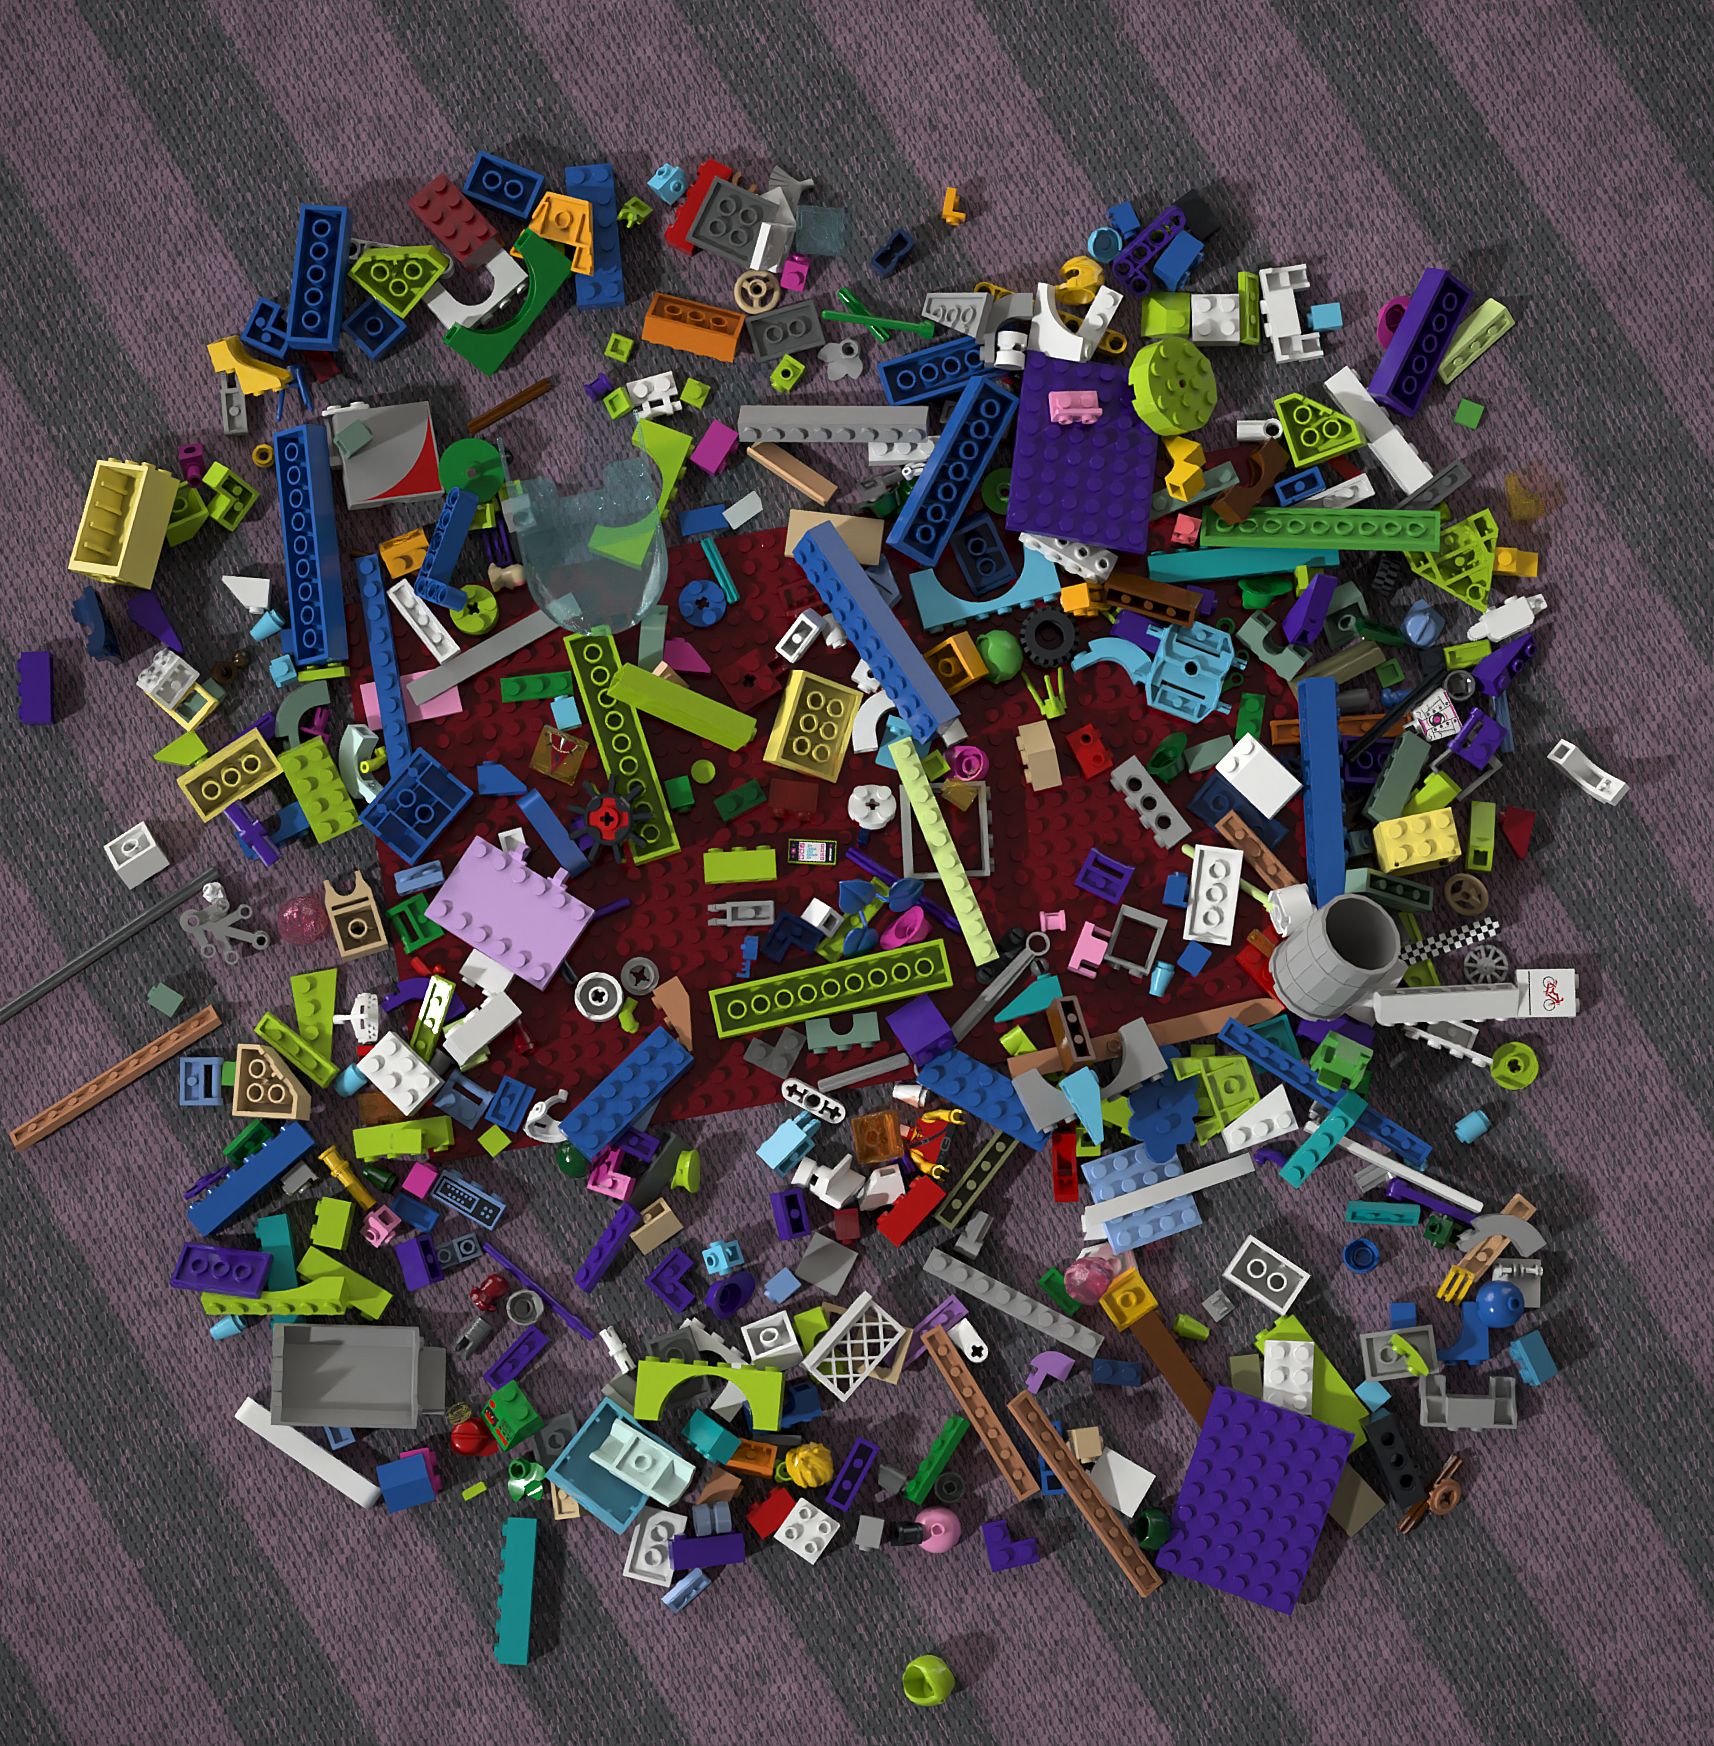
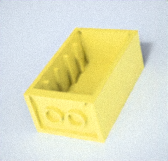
M108 458V461L98 460L68 569L100 582L151 589L180 480L171 477V472L161 469L157 471L155 470V465L142 462V465L139 466L138 463L125 460V463L114 458Z
M1451 807L1380 822L1369 834L1372 839L1376 870L1397 877L1449 866L1461 855Z

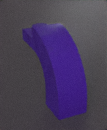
M412 978L397 983L401 993L397 994L395 991L383 998L385 1002L380 1005L384 1012L389 1014L412 1000L425 999L431 979ZM453 992L444 1019L447 1023L468 1012L463 1001L455 992Z

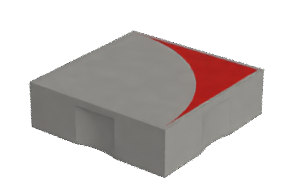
M428 401L335 413L332 418L335 436L359 419L362 424L366 423L372 431L371 436L373 437L370 444L349 459L337 447V452L342 462V481L348 511L381 507L395 502L412 503L434 500L443 496L445 491L438 475L439 458Z

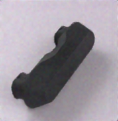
M1019 926L1011 927L995 945L999 958L978 966L976 978L980 983H992L1025 944L1027 934L1023 928Z

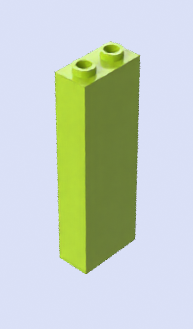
M628 662L614 674L607 695L733 751H737L742 746L745 747L748 741L754 739L757 728L754 727L757 719Z
M1285 1314L1274 1321L1276 1326L1268 1331L1265 1328L1255 1336L1257 1341L1253 1344L1264 1357L1265 1340L1314 1341L1293 1314L1290 1316ZM1314 1342L1312 1412L1308 1416L1355 1433L1348 1454L1350 1455L1367 1441L1358 1420L1369 1415V1412Z

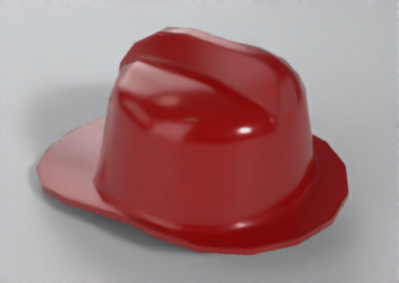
M468 1417L462 1423L454 1425L449 1448L454 1453L463 1456L484 1457L490 1456L499 1450L496 1438L482 1418Z

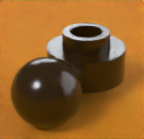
M241 649L234 652L231 662H217L212 669L213 679L219 684L233 683L237 678V668H245L250 664V654L246 650ZM222 668H224L226 671V674L223 677L220 674Z

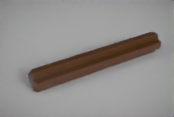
M543 378L466 424L468 430L472 435L478 433L551 390V385L546 378Z
M1456 1454L1451 1455L1424 1490L1427 1498L1413 1504L1398 1523L1396 1528L1404 1535L1410 1533L1430 1507L1427 1500L1431 1497L1429 1492L1435 1489L1434 1484L1439 1485L1441 1479H1452L1464 1463L1462 1458Z

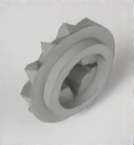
M633 958L624 965L621 971L622 984L631 994L642 996L651 993L658 984V969L647 958ZM645 967L644 976L649 979V982L641 980L635 986L636 977L631 972L639 973Z

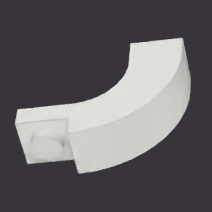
M885 690L871 696L861 706L855 717L852 731L854 754L878 750L876 738L877 723L885 713L897 709L893 701L887 697Z
M1563 739L1559 741L1547 756L1564 775L1604 804L1608 802L1616 806L1630 789L1625 782L1607 774L1593 764L1577 746Z

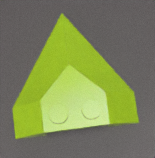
M1489 508L1440 531L1439 552L1403 551L1413 572L1486 614L1499 530Z

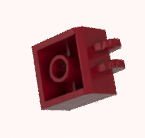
M756 648L717 673L718 680L739 712L747 715L783 691L776 678L791 669L788 663L784 664L774 672L768 667L780 660L783 656L782 654L776 652L764 660ZM745 679H755L754 686L749 688V685L745 687Z

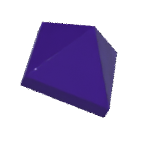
M905 1149L889 1158L892 1165L898 1164L902 1178L916 1170L914 1162Z

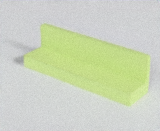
M1489 298L1458 326L1436 372L1439 379L1445 385L1449 384L1515 324L1505 306Z

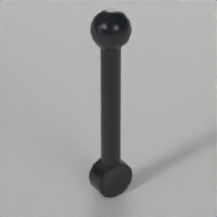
M1259 306L1262 353H1268L1264 328L1265 315H1262Z

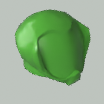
M998 630L981 634L977 638L976 649L990 672L983 676V678L994 684L1011 680L1020 670L1024 659L1023 649L1017 638L1007 631Z

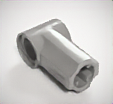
M1392 1150L1384 1155L1400 1163ZM1371 1164L1353 1175L1363 1193L1374 1188L1379 1183L1397 1176L1375 1164Z
M975 1209L965 1231H962L953 1250L975 1260L994 1218Z

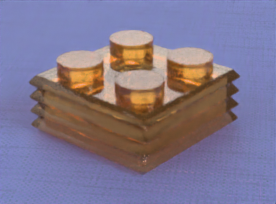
M885 1110L851 1119L859 1165H869L904 1157L897 1110Z

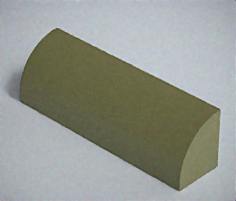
M1362 640L1296 674L1290 681H1286L1298 702L1297 682L1305 678L1335 677V682H1338L1339 685L1386 661V658L1374 640Z

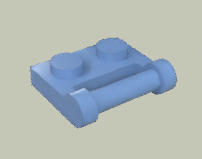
M180 1058V1106H224V1098H221L224 1058ZM205 1065H212V1098H205Z
M455 1068L432 1104L473 1130L493 1101L495 1093L491 1090L489 1092L462 1075V1071ZM457 1082L483 1100L478 1106L454 1090L453 1086Z

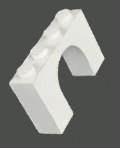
M503 248L483 263L492 273L495 280L494 290L485 302L475 306L463 305L457 302L439 282H436L421 297L422 302L448 330L455 321L471 329H476L481 323L486 325L494 317L492 313L498 308L504 309L511 302L510 297L516 292L518 294L522 293L528 287V275Z
M695 1317L692 1321L687 1318L679 1328L690 1325L698 1350H711L720 1354L727 1363H732V1368L741 1369V1364L754 1365L753 1361L750 1364L742 1359L744 1354L734 1346L731 1349L724 1346L723 1342L725 1340L718 1334L713 1332L710 1335L704 1331L705 1325ZM728 1381L726 1388L712 1405L711 1409L728 1422H731L743 1406L742 1402L746 1401L747 1398L734 1383Z

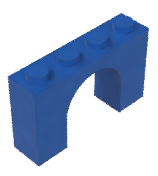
M1461 1302V1334L1459 1339L1448 1349L1436 1350L1437 1360H1444V1365H1459V1360H1468V1365H1483V1360H1489L1488 1326L1478 1316L1477 1310H1480L1479 1302ZM1389 1303L1390 1330L1416 1327L1415 1303Z

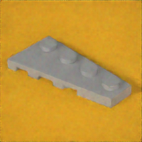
M927 293L922 316L982 341L992 309L994 295L990 293Z

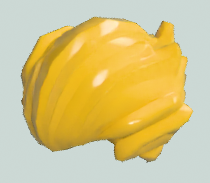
M814 1442L791 1448L787 1452L785 1459L787 1472L794 1482L803 1488H807V1486L816 1488L833 1478L834 1469L833 1460L830 1455L831 1451L823 1447L822 1443L817 1444Z

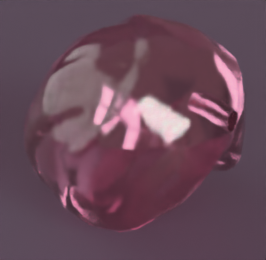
M308 895L288 900L280 907L277 914V928L280 936L286 942L298 946L312 945L322 937L328 924L327 915L321 904L314 897Z
M1087 1256L1077 1259L1065 1271V1291L1073 1300L1083 1305L1093 1306L1100 1300L1115 1278L1113 1268L1105 1259L1099 1256Z

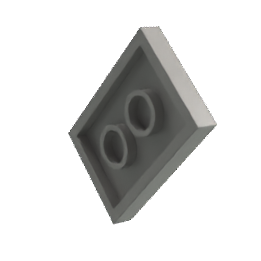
M1432 1325L1360 1334L1367 1383L1415 1376L1407 1371L1408 1366L1404 1364L1408 1354L1405 1353L1402 1356L1391 1349L1393 1345L1388 1341L1393 1334L1399 1335L1417 1351L1426 1364L1429 1374L1439 1373Z

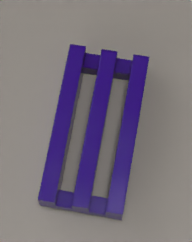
M502 519L495 521L496 526L500 527L508 561L503 562L495 527L490 529L499 562L495 565L505 568L514 565ZM487 528L481 529L490 565L494 561L486 532Z

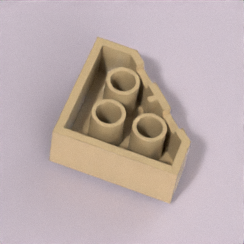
M238 1044L232 1115L250 1118L309 1121L311 1096L275 1049L264 1045Z

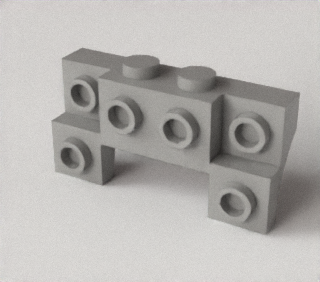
M1420 1375L1418 1398L1421 1399L1419 1423L1422 1426L1447 1427L1451 1431H1462V1427L1471 1428L1472 1431L1484 1432L1485 1428L1517 1429L1516 1378L1490 1376L1488 1395L1446 1394L1445 1375Z

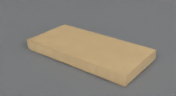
M795 509L790 510L785 557L794 558L792 551L807 530L830 520L860 565L879 567L884 520Z

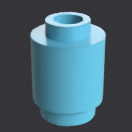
M352 1063L344 1070L333 1084L338 1094L344 1098L354 1095L369 1081V1078L356 1066V1063Z
M1481 1110L1473 1111L1455 1124L1456 1130L1454 1133L1462 1143L1466 1141L1470 1144L1485 1133L1491 1123Z

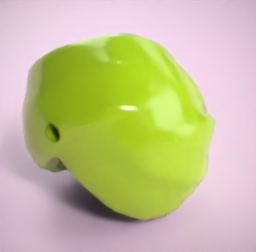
M923 1655L914 1659L908 1664L903 1674L906 1696L910 1701L922 1706L943 1704L955 1686L954 1676L946 1663L934 1655Z

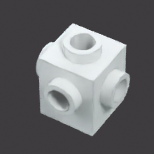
M861 658L851 676V680L858 683V688L868 694L871 691L877 693L879 688L883 690L884 688L875 677H868L869 674H873L866 661Z

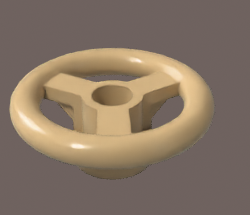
M752 269L739 277L735 284L734 296L742 310L753 315H759L769 312L776 307L780 300L781 287L777 278L769 271ZM753 276H763L767 278L769 282L764 283L760 279H755L751 282H748L746 280ZM742 287L748 290L749 295L754 299L753 307L744 302L741 295ZM760 288L762 291L760 294H755L753 290ZM774 288L771 302L761 307V298L766 295L768 290Z
M1459 873L1451 876L1446 881L1444 896L1453 910L1465 916H1476L1486 909L1488 893L1485 886L1476 877ZM1463 880L1461 890L1458 893L1451 894L1452 885L1457 881ZM1479 894H1481V902L1477 897ZM1462 900L1464 902H1469L1475 908H1463L1460 905H1458L1455 901Z

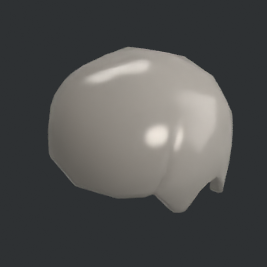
M522 1289L510 1296L506 1310L509 1318L514 1323L527 1326L538 1321L544 1311L542 1298L535 1291ZM527 1303L529 1304V1307H530L528 1313H527Z

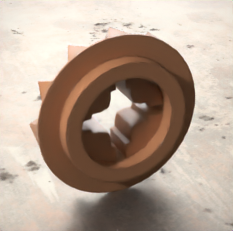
M1451 1478L1447 1480L1441 1479L1440 1484H1434L1435 1489L1429 1492L1431 1496L1427 1500L1430 1505L1429 1509L1437 1515L1449 1513L1460 1500L1461 1487L1457 1481ZM1443 1493H1444V1495H1445V1499H1446V1500L1442 1499V1494H1443Z

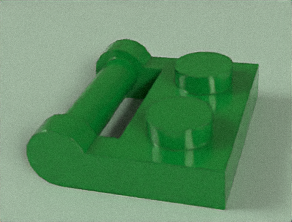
M422 892L385 912L386 917L391 919L404 943V950L407 955L445 935L440 925L424 915L429 904ZM403 911L406 912L420 938L413 942L399 916Z

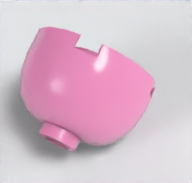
M942 1505L929 1506L923 1509L916 1517L915 1522H920L923 1528V1541L919 1545L924 1550L931 1553H944L952 1549L958 1542L961 1534V1523L957 1515L950 1508Z

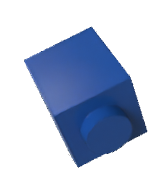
M497 761L483 762V766H477L479 795L481 797L528 793V788L501 764L497 765Z

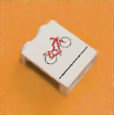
M1520 969L1514 971L1515 987L1519 989L1518 1017L1516 1019H1525L1527 1017H1576V1012L1580 1010L1579 998H1575V989L1579 988V976L1575 974L1574 969Z

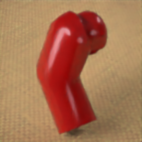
M420 956L415 957L411 961V965L422 978L431 979L435 974L443 978L446 974V968L443 965L437 964L434 968L428 967Z

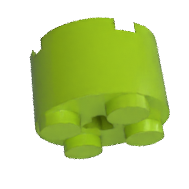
M464 586L460 590L466 592L467 601L464 608L459 612L450 609L453 622L461 632L469 636H478L490 632L499 619V608L494 596L482 586ZM478 606L477 608L480 612L471 615L470 608Z

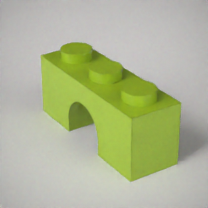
M819 1306L793 1316L795 1323H792L796 1336H800L803 1345L800 1348L804 1358L818 1344L820 1336L831 1329L824 1307ZM834 1352L835 1358H842L840 1352ZM844 1361L835 1362L836 1375L848 1374ZM821 1362L816 1368L822 1375H832L831 1362ZM810 1373L813 1382L817 1381L818 1385H824L812 1373Z

